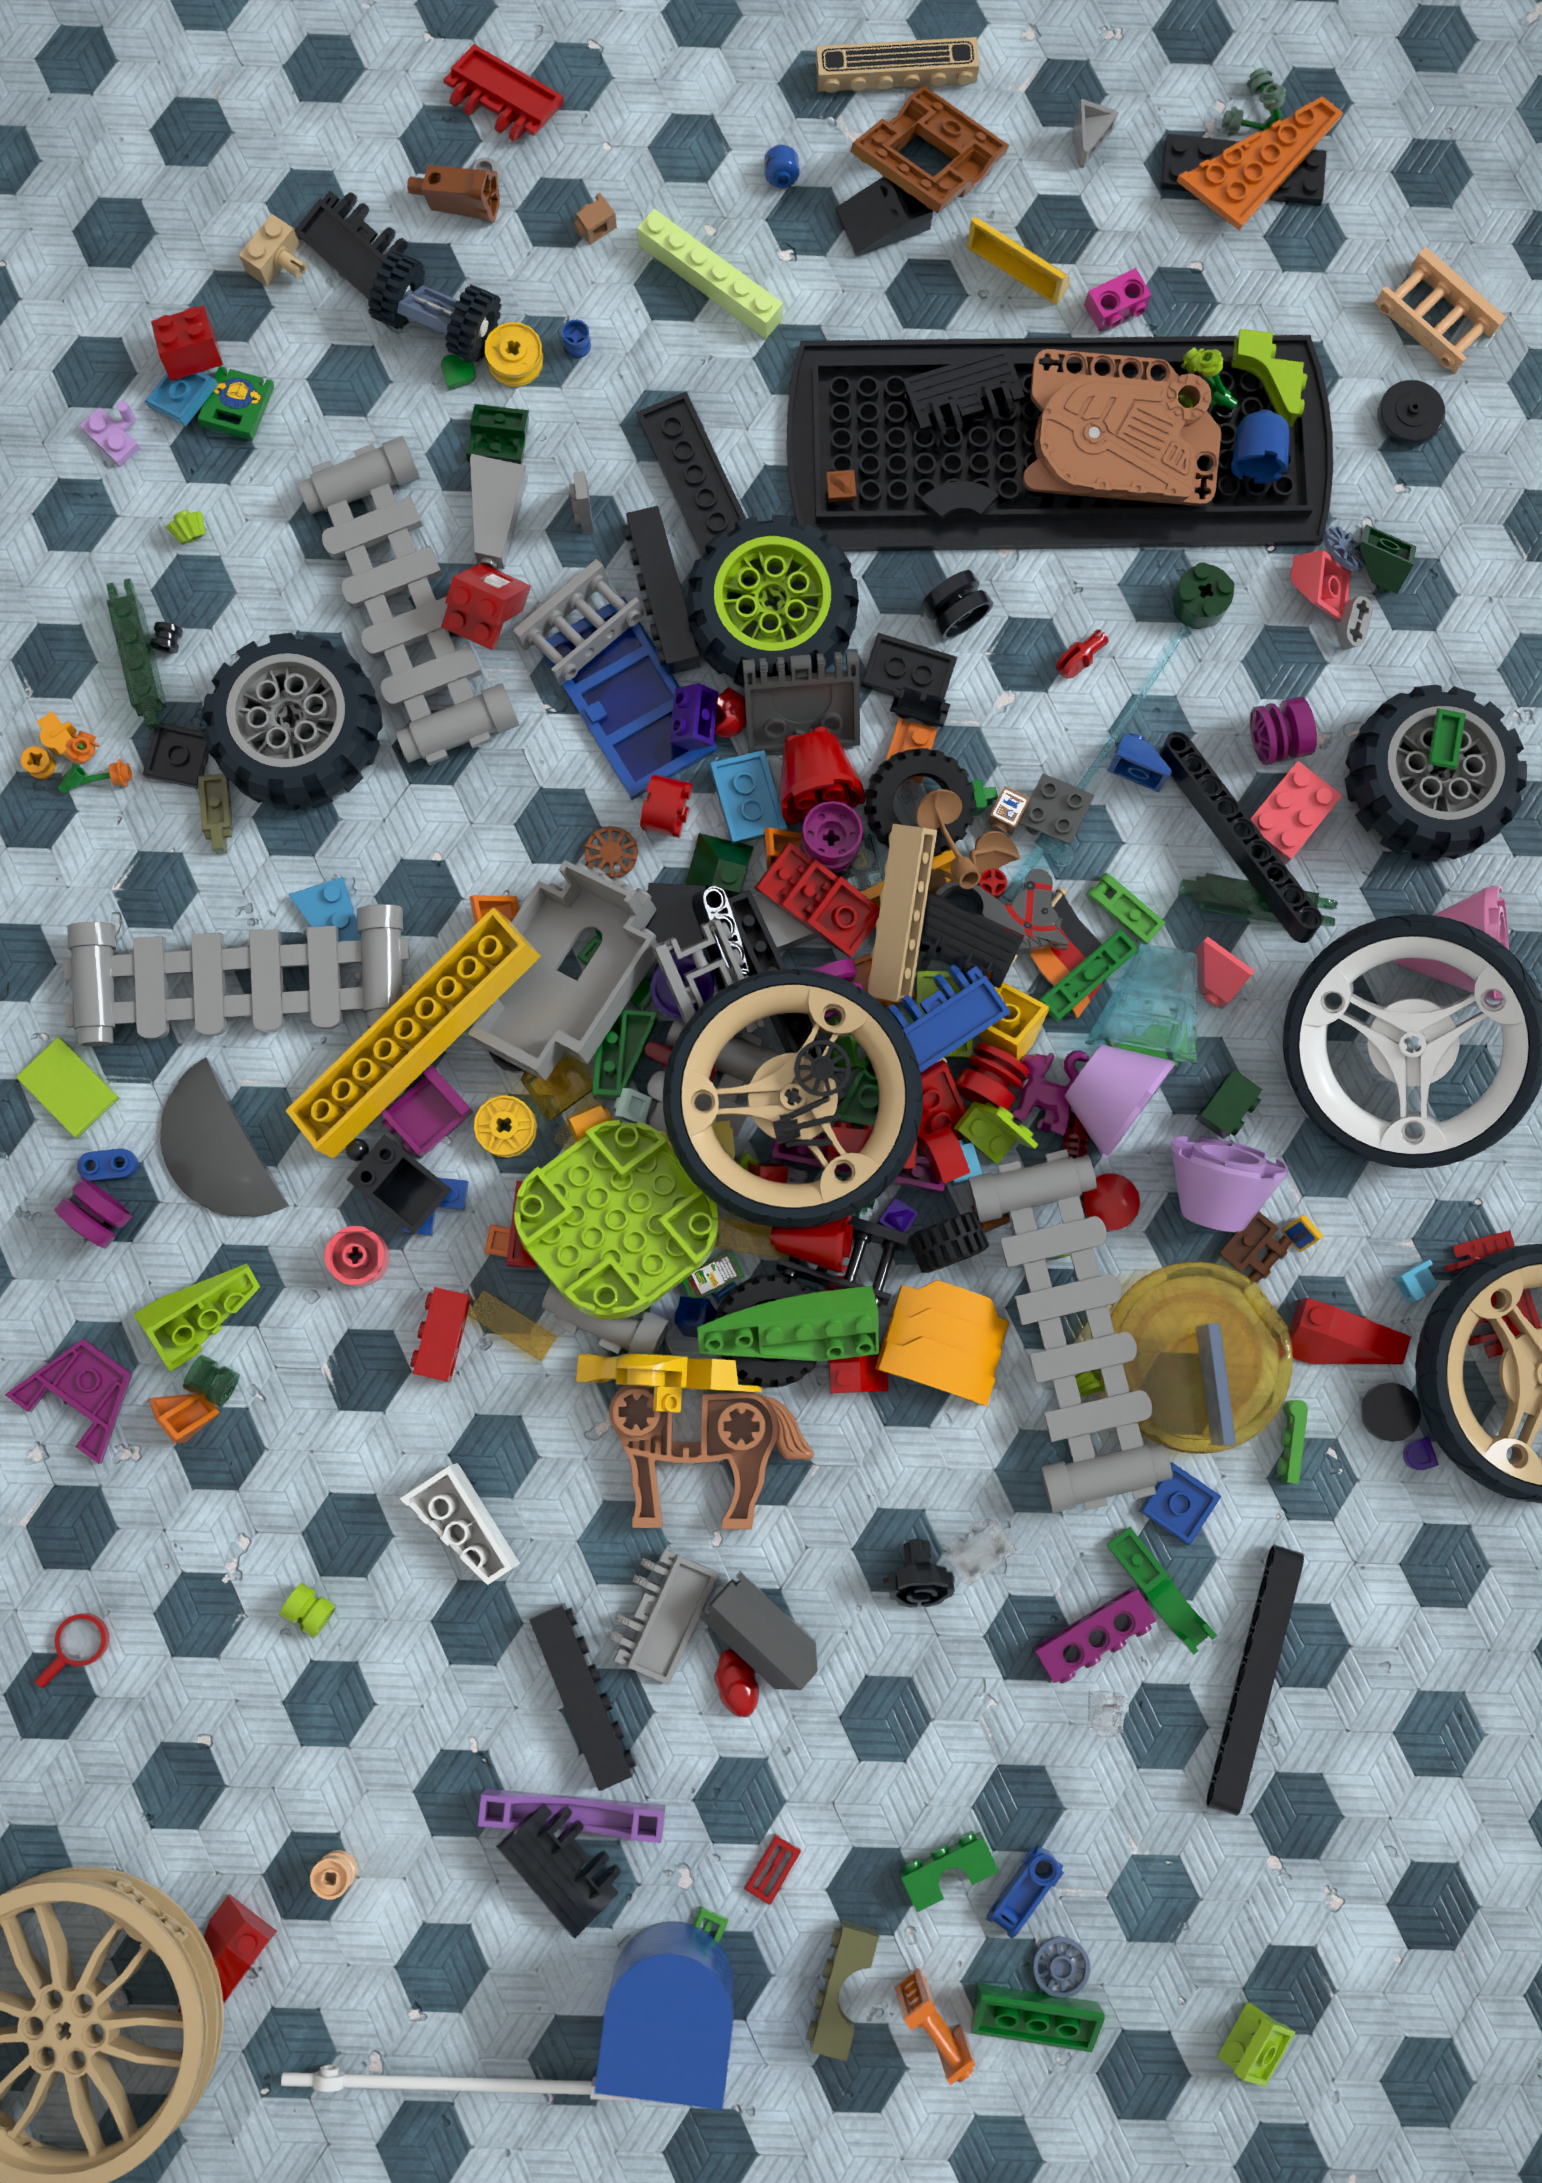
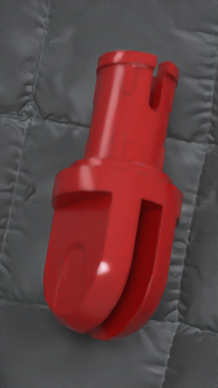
M1097 629L1082 643L1074 642L1058 659L1056 664L1057 672L1064 678L1071 679L1084 668L1089 667L1093 663V655L1108 644L1107 635L1104 632L1101 633L1100 629Z

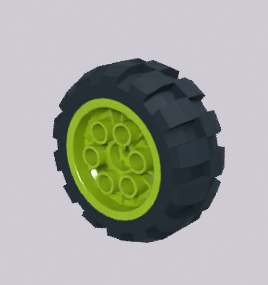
M772 514V520L759 522L757 517L753 516L735 522V529L727 534L724 531H720L705 545V553L702 558L695 560L688 579L687 612L689 625L692 627L696 644L703 652L704 660L718 674L725 673L733 678L734 684L744 687L742 660L754 659L756 678H760L759 659L766 658L768 663L767 677L778 676V671L776 670L777 657H784L785 675H791L790 656L810 654L812 673H817V654L823 653L825 657V672L834 663V652H841L843 656L849 646L853 630H855L859 603L857 580L853 578L850 570L851 563L840 546H833L827 540L828 534L812 523H807L806 527L793 523V516ZM769 567H781L782 572L774 575L768 572L767 569ZM762 568L763 574H759L756 569ZM789 570L794 571L789 577L786 576ZM746 577H752L757 582L753 586H746L742 583V580ZM795 581H801L806 587L798 591L794 590L791 584ZM731 592L743 595L738 599L728 600ZM768 597L774 604L777 603V611L772 606H768ZM816 599L817 607L806 605L801 600ZM747 604L754 608V611L750 614H743L739 609ZM799 609L803 612V616L798 619L792 618L788 612ZM771 620L778 626L774 630H766L762 625L766 621ZM755 622L757 627L751 638L743 632ZM786 625L789 626L796 636L787 641L783 631Z

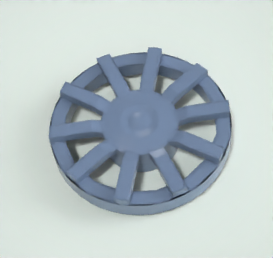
M1331 526L1323 534V543L1327 551L1342 567L1354 572L1360 571L1366 565L1359 547L1360 543H1357L1352 538V533H1346L1340 526L1336 528Z
M1058 1936L1046 1940L1037 1949L1032 1961L1033 1973L1038 1985L1047 1994L1054 1997L1067 1998L1079 1993L1085 1987L1090 1976V1961L1087 1953L1078 1942L1068 1937ZM1061 1943L1069 1944L1065 1954L1061 1951ZM1053 1944H1056L1057 1954L1055 1955L1048 1948ZM1073 1948H1077L1081 1954L1070 1959L1069 1956ZM1044 1951L1051 1958L1050 1961L1040 1959ZM1084 1959L1085 1969L1075 1967L1073 1963ZM1038 1964L1049 1966V1969L1038 1973ZM1074 1972L1083 1974L1079 1983L1073 1977ZM1052 1974L1048 1985H1045L1041 1978ZM1056 1980L1060 1981L1061 1991L1052 1989ZM1070 1980L1076 1987L1066 1991L1065 1981Z

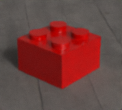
M204 305L191 307L173 315H164L151 321L158 354L170 381L223 365L216 334Z

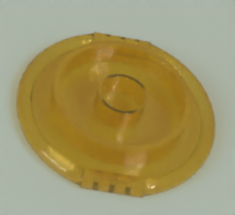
M1183 1262L1162 1267L1149 1273L1132 1285L1121 1297L1110 1315L1114 1333L1128 1332L1136 1342L1137 1354L1135 1359L1122 1364L1129 1391L1143 1390L1151 1400L1152 1414L1150 1418L1138 1421L1140 1433L1158 1445L1164 1444L1168 1449L1191 1454H1210L1232 1449L1247 1442L1261 1432L1272 1421L1285 1400L1290 1386L1293 1367L1289 1328L1256 1281L1253 1282L1235 1270L1206 1262ZM1211 1323L1220 1324L1236 1439L1235 1445H1211L1195 1326Z

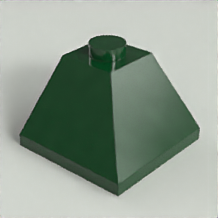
M1366 524L1359 547L1371 582L1376 584L1377 589L1385 593L1392 591L1398 594L1414 565L1417 546Z
M699 833L685 885L706 886V888L717 886L725 892L727 898L741 894L754 847L741 843L732 845L729 840Z

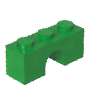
M974 1831L967 1832L957 1839L958 1843L950 1847L941 1845L930 1852V1857L922 1861L919 1858H915L903 1865L904 1869L899 1871V1874L916 1912L944 1900L939 1888V1879L942 1873L949 1868L963 1870L967 1874L971 1885L999 1872L981 1832L976 1834Z

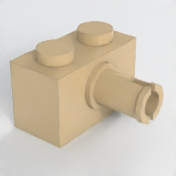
M272 213L239 254L246 273L267 287L282 268L297 279L303 277L299 271L305 274L307 270V263L293 255L300 247L294 228Z

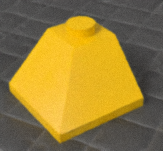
M1003 982L1000 989L995 987V990L1011 1013L978 1035L986 1044L1000 1048L1021 1061L1023 1056L1033 1046L1049 1011V1006Z

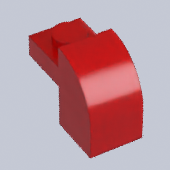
M944 1127L921 1137L922 1143L917 1145L919 1154L929 1160L936 1181L945 1184L970 1174L960 1143L949 1127Z

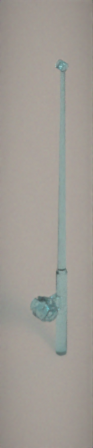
M1183 626L1180 629V636L1077 788L1081 790L1086 788L1183 637H1189L1192 634L1190 626ZM1043 834L1002 897L1008 902L1013 901L1023 886L1026 875L1035 868L1043 854L1051 857L1058 866L1069 865L1074 858L1071 845L1062 841L1056 842L1053 840V837Z

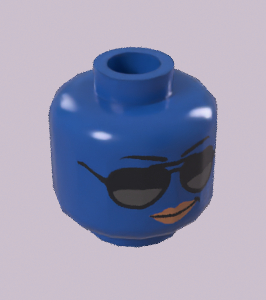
M780 144L772 147L765 154V177L770 185L785 188L793 185L798 180L800 174L798 154L793 148Z

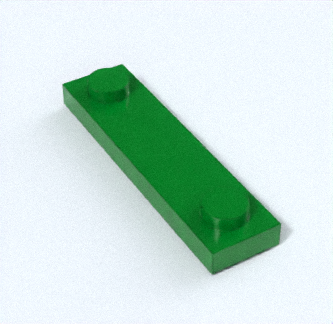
M1120 928L1038 1001L1049 1006L1047 1014L1057 1023L1140 949Z

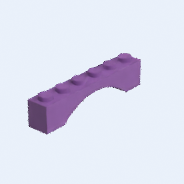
M486 1788L481 1794L478 1826L514 1829L530 1812L533 1813L544 1803L553 1814L543 1825L560 1809L568 1806L572 1811V1815L559 1829L565 1830L573 1822L580 1820L584 1825L583 1832L604 1834L632 1841L662 1842L666 1805Z

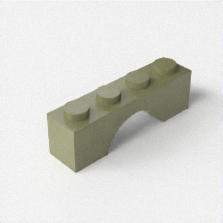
M842 1920L840 1929L834 1928L830 1944L831 1947L835 1948L832 1960L826 1959L822 1975L823 1978H827L824 1990H818L814 2008L818 2009L816 2022L810 2021L806 2040L810 2041L811 2052L847 2062L855 2029L853 2022L842 2012L838 2004L839 1991L844 1981L851 1974L858 1970L871 1968L879 1939L876 1929Z

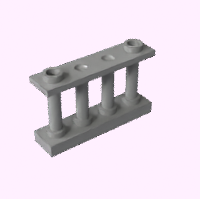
M597 559L512 630L519 645L525 651L532 645H536L555 664L551 670L560 686L567 680L573 679L583 666L629 627L636 625L644 615L640 600L637 597L626 604L606 584L609 580L604 566ZM598 591L618 611L607 622L585 602L594 592ZM577 609L597 628L586 640L564 620L573 610ZM553 627L561 631L576 646L566 657L559 654L543 638V635Z

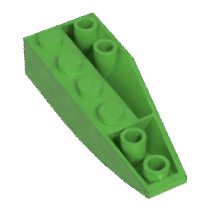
M872 1286L815 1292L783 1298L723 1316L697 1327L699 1354L807 1361H827L879 1354L878 1307Z

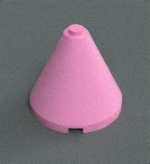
M1501 885L1487 886L1434 915L1471 925L1495 938L1509 950L1505 898H1498V893L1502 892ZM1421 958L1395 960V963L1399 966L1472 994L1474 993L1476 981L1448 964ZM1491 990L1485 995V999L1493 1002L1503 1000L1502 994L1496 990Z

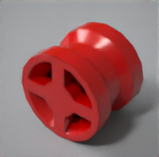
M991 868L981 874V879L977 885L996 899H999L1007 887V878L999 869Z

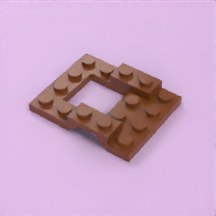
M923 85L909 96L896 117L889 122L881 119L855 140L850 152L938 214L956 197L960 196L963 198L987 177L992 166L1006 154L1009 145ZM917 135L944 152L947 157L954 159L934 177L898 153L901 148Z

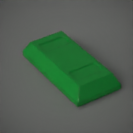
M1437 708L1428 764L1457 769L1465 713Z

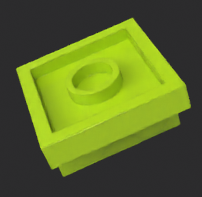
M1247 2002L1217 2057L1234 2069L1233 2073L1242 2080L1266 2087L1296 2032L1287 2025L1277 2022L1254 2004Z

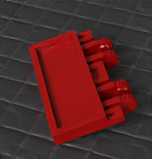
M475 44L451 67V72L444 78L445 85L452 89L455 88L449 98L451 105L457 107L469 96L463 109L466 114H473L480 105L497 115L504 110L497 119L494 130L502 133L512 122H515L508 135L509 139L514 142L525 131L535 136L563 105V95Z
M1510 1230L1452 1246L1455 1258L1468 1255L1469 1259L1445 1265V1272L1458 1271L1460 1268L1468 1267L1497 1251L1502 1252L1504 1249L1514 1247L1515 1244ZM1524 1289L1516 1305L1535 1329L1542 1328L1530 1290ZM1494 1293L1491 1296L1492 1307L1497 1301ZM1507 1314L1501 1317L1514 1337L1520 1334ZM1481 1318L1475 1327H1477L1480 1324L1487 1323L1488 1320L1486 1318ZM1492 1326V1333L1476 1335L1468 1341L1469 1346L1496 1340V1343L1484 1346L1488 1358L1502 1355L1504 1352L1502 1344Z

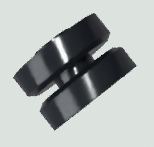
M971 570L961 571L949 577L934 588L921 603V608L928 619L937 620L935 629L943 640L955 638L981 621L993 607V601L987 592L978 590L979 581Z

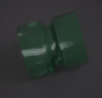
M202 1354L189 1369L183 1383V1388L197 1396L205 1394V1400L218 1407H222L234 1392L240 1378V1373L226 1366L219 1368L217 1361Z

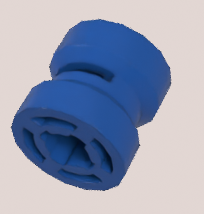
M581 320L568 321L562 329L565 351L573 358H582L591 349L589 328Z

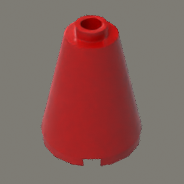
M850 1215L838 1221L816 1227H772L770 1244L775 1246V1251L836 1273L845 1274L848 1265L842 1264L844 1257L850 1258L853 1225H849L847 1222L852 1219V1216Z

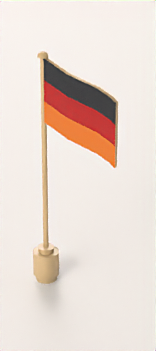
M1064 888L1056 890L1057 895L1051 903L1058 917L1062 918L1060 932L1069 942L1067 950L1046 947L1042 950L1028 953L1040 973L1053 987L1102 945L1079 920L1065 898L1067 893ZM1105 980L1072 1009L1076 1020Z

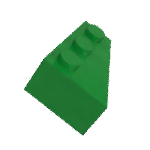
M622 1010L596 1050L592 1090L594 1099L616 1100V1097H620L622 1088L630 1087L645 1052L646 1043H649L659 1020L658 1012Z

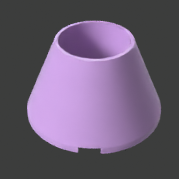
M1103 1044L1090 1058L1065 1094V1098L1103 1157L1107 1159L1176 1063L1168 1059Z
M1187 1135L1174 1137L1170 1147L1181 1214L1186 1219L1208 1228L1228 1232L1243 1231L1288 1173V1166L1279 1159H1276V1163L1266 1159L1267 1153L1242 1144L1203 1136L1199 1137V1141H1187Z

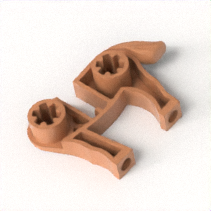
M625 1385L615 1393L610 1403V1421L628 1455L632 1468V1486L636 1498L632 1528H663L656 1470L657 1460L673 1463H707L728 1459L734 1475L735 1489L730 1507L722 1518V1529L752 1530L755 1504L764 1485L765 1469L774 1445L776 1444L780 1455L786 1460L810 1461L814 1457V1452L804 1439L792 1413L779 1401L756 1393L702 1394L701 1442H672L673 1412L653 1411L654 1387Z

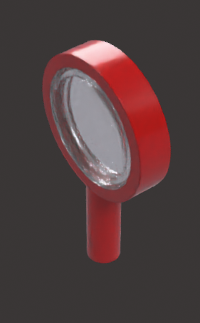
M90 1613L76 1614L64 1620L55 1634V1648L58 1656L35 1679V1683L39 1687L44 1688L67 1663L73 1666H85L100 1659L109 1644V1631L103 1620Z

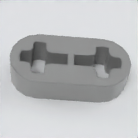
M1365 596L1349 599L1345 603L1337 632L1338 642L1343 648L1350 649L1361 646L1366 639L1373 608L1370 600Z

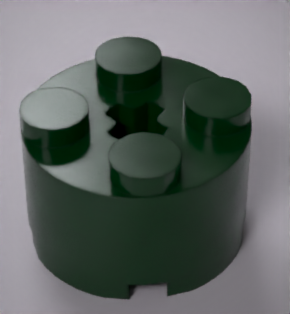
M1205 562L1198 563L1190 568L1181 577L1172 596L1176 618L1182 624L1192 629L1216 625L1223 618L1233 600L1235 587L1233 580L1219 567Z

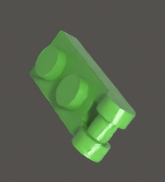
M1104 873L1099 878L1100 883L1096 887H1091L1086 896L1146 946L1166 922L1114 877ZM1108 890L1115 894L1111 900L1104 895Z
M1290 1400L1283 1407L1288 1420L1287 1428H1283L1281 1434V1445L1284 1446L1283 1458H1279L1277 1474L1280 1475V1482L1299 1484L1308 1406L1304 1401Z

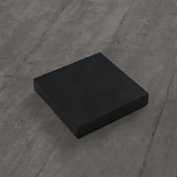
M157 722L142 775L145 778L199 789L198 776L204 775L209 756V750L203 735L204 732Z

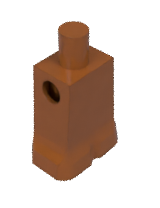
M428 165L424 178L409 177L407 182L408 193L424 196L430 209L433 211L475 217L490 223H494L500 204L497 171Z

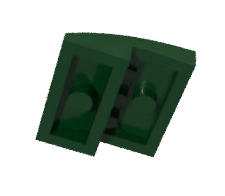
M474 404L470 422L471 433L466 452L467 461H470L471 454L522 465L529 410Z

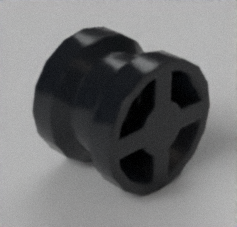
M156 622L154 624L156 633L155 637L151 638L150 646L161 652L178 653L179 645L177 642L182 637L183 630L171 623Z

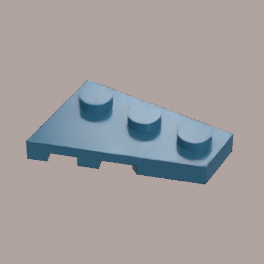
M343 877L288 894L312 927L337 926L339 942L361 940V935L357 932V918ZM340 964L341 967L350 965V964Z

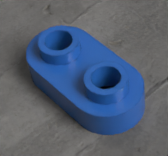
M122 1148L87 1152L79 1158L77 1163L79 1175L92 1182L129 1178L138 1169L136 1155ZM124 1158V1166L118 1168L116 1164L118 1159ZM94 1161L96 1164L95 1169L89 1171L87 1166L89 1162Z

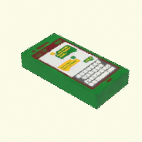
M732 1250L704 1263L693 1274L683 1280L682 1283L693 1303L743 1278L744 1274Z

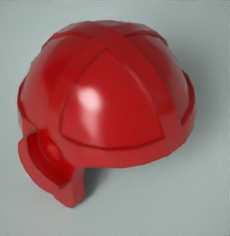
M727 687L718 695L716 700L717 713L714 735L721 738L734 737L746 726L745 698L742 694Z

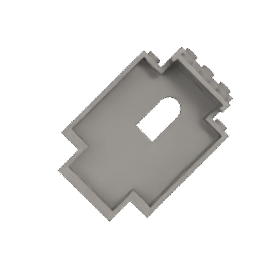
M564 860L559 868V871L567 881L565 887L562 889L554 883L547 885L538 881L511 922L541 957L476 1020L468 1032V1035L478 1046L544 1081L547 1080L564 1052L586 1064L589 1063L656 959L651 948L652 945L657 944L655 940L656 935L645 928L657 910L650 900L652 898L651 895L640 888H637L635 891L617 877L610 879L597 867L591 866V868H588L579 862H576L574 865ZM595 929L602 933L601 945L578 980L557 971L583 932Z

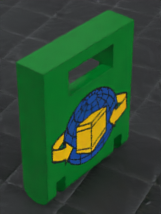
M219 366L214 377L218 386L204 402L198 416L200 427L253 441L273 392L274 382L267 379L264 386H262L264 383L262 377L230 369L227 374V368ZM218 412L242 418L240 424L236 425L220 420Z

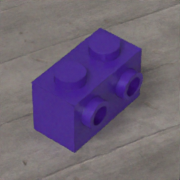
M700 683L675 689L669 743L688 751L713 746L718 691Z

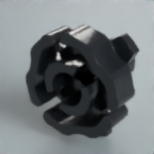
M920 1538L909 1540V1542L904 1544L906 1566L898 1569L897 1574H890L889 1577L883 1579V1585L889 1589L890 1599L895 1600L900 1606L910 1608L917 1607L920 1602L923 1607L940 1604L945 1599L952 1597L955 1591L953 1572H947L946 1567L932 1564L930 1542Z

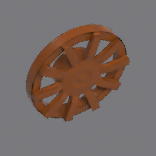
M608 826L596 830L585 844V859L588 867L594 866L592 861L601 858L602 862L597 868L602 870L605 864L609 865L610 873H605V875L610 879L614 877L621 878L627 875L634 868L638 858V849L634 838L626 830L619 827ZM608 832V841L605 842L601 834ZM612 832L620 833L616 841H613ZM625 836L630 842L620 846V842ZM596 838L601 842V847L592 844ZM633 847V855L623 853L622 851ZM590 849L600 851V854L590 857L589 851ZM622 857L631 859L629 866L626 867L621 861ZM619 864L623 871L614 873V865Z

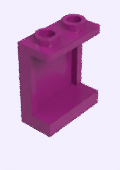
M433 1066L424 1072L425 1077L388 1110L384 1109L381 1112L385 1118L381 1123L392 1135L398 1132L404 1140L400 1144L411 1156L417 1153L421 1158L474 1112Z

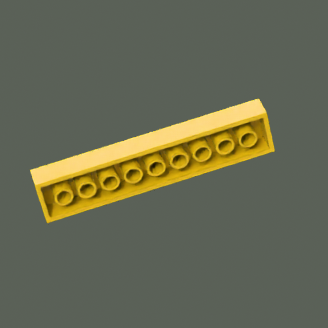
M493 907L285 1111L316 1151L334 1159L508 990L541 955L510 920Z

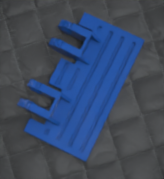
M956 965L948 968L950 977L961 991L955 994L942 975L938 974L933 977L939 991L919 1004L926 1015H923L910 996H904L901 999L903 1006L914 1020V1023L911 1025L908 1024L895 1005L887 1008L907 1035L915 1052L920 1072H923L1011 1013L986 975L983 976L977 966L965 973L972 982L971 985Z

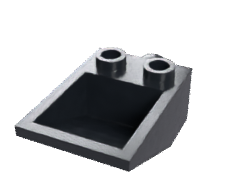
M885 177L875 181L836 207L837 215L856 257L931 229L933 210L927 208L925 204L911 194L906 193L901 187Z
M385 1134L370 1152L366 1141L360 1138H355L346 1146L345 1151L349 1159L362 1161L346 1180L413 1235L419 1231L452 1191L450 1187ZM387 1150H390V1158L387 1160H383L382 1156L387 1152ZM370 1172L372 1174L371 1181L363 1182V1179Z

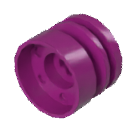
M1304 697L1282 700L1279 708L1276 704L1269 703L1265 707L1257 706L1251 710V739L1256 755L1262 764L1269 765L1275 761L1282 762L1287 758V754L1295 759L1312 755L1315 752L1317 746L1316 724L1312 710Z
M836 801L820 803L813 807L805 817L800 843L801 851L812 860H818L834 874L845 871L852 866L858 856L863 833L861 819L856 811L845 803ZM827 840H832L834 846H828Z

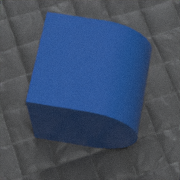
M663 1922L642 1930L623 1948L614 1968L604 2013L594 2094L723 2110L733 2029L734 1978L726 1952L708 1932L701 1928L698 1929L689 1923Z

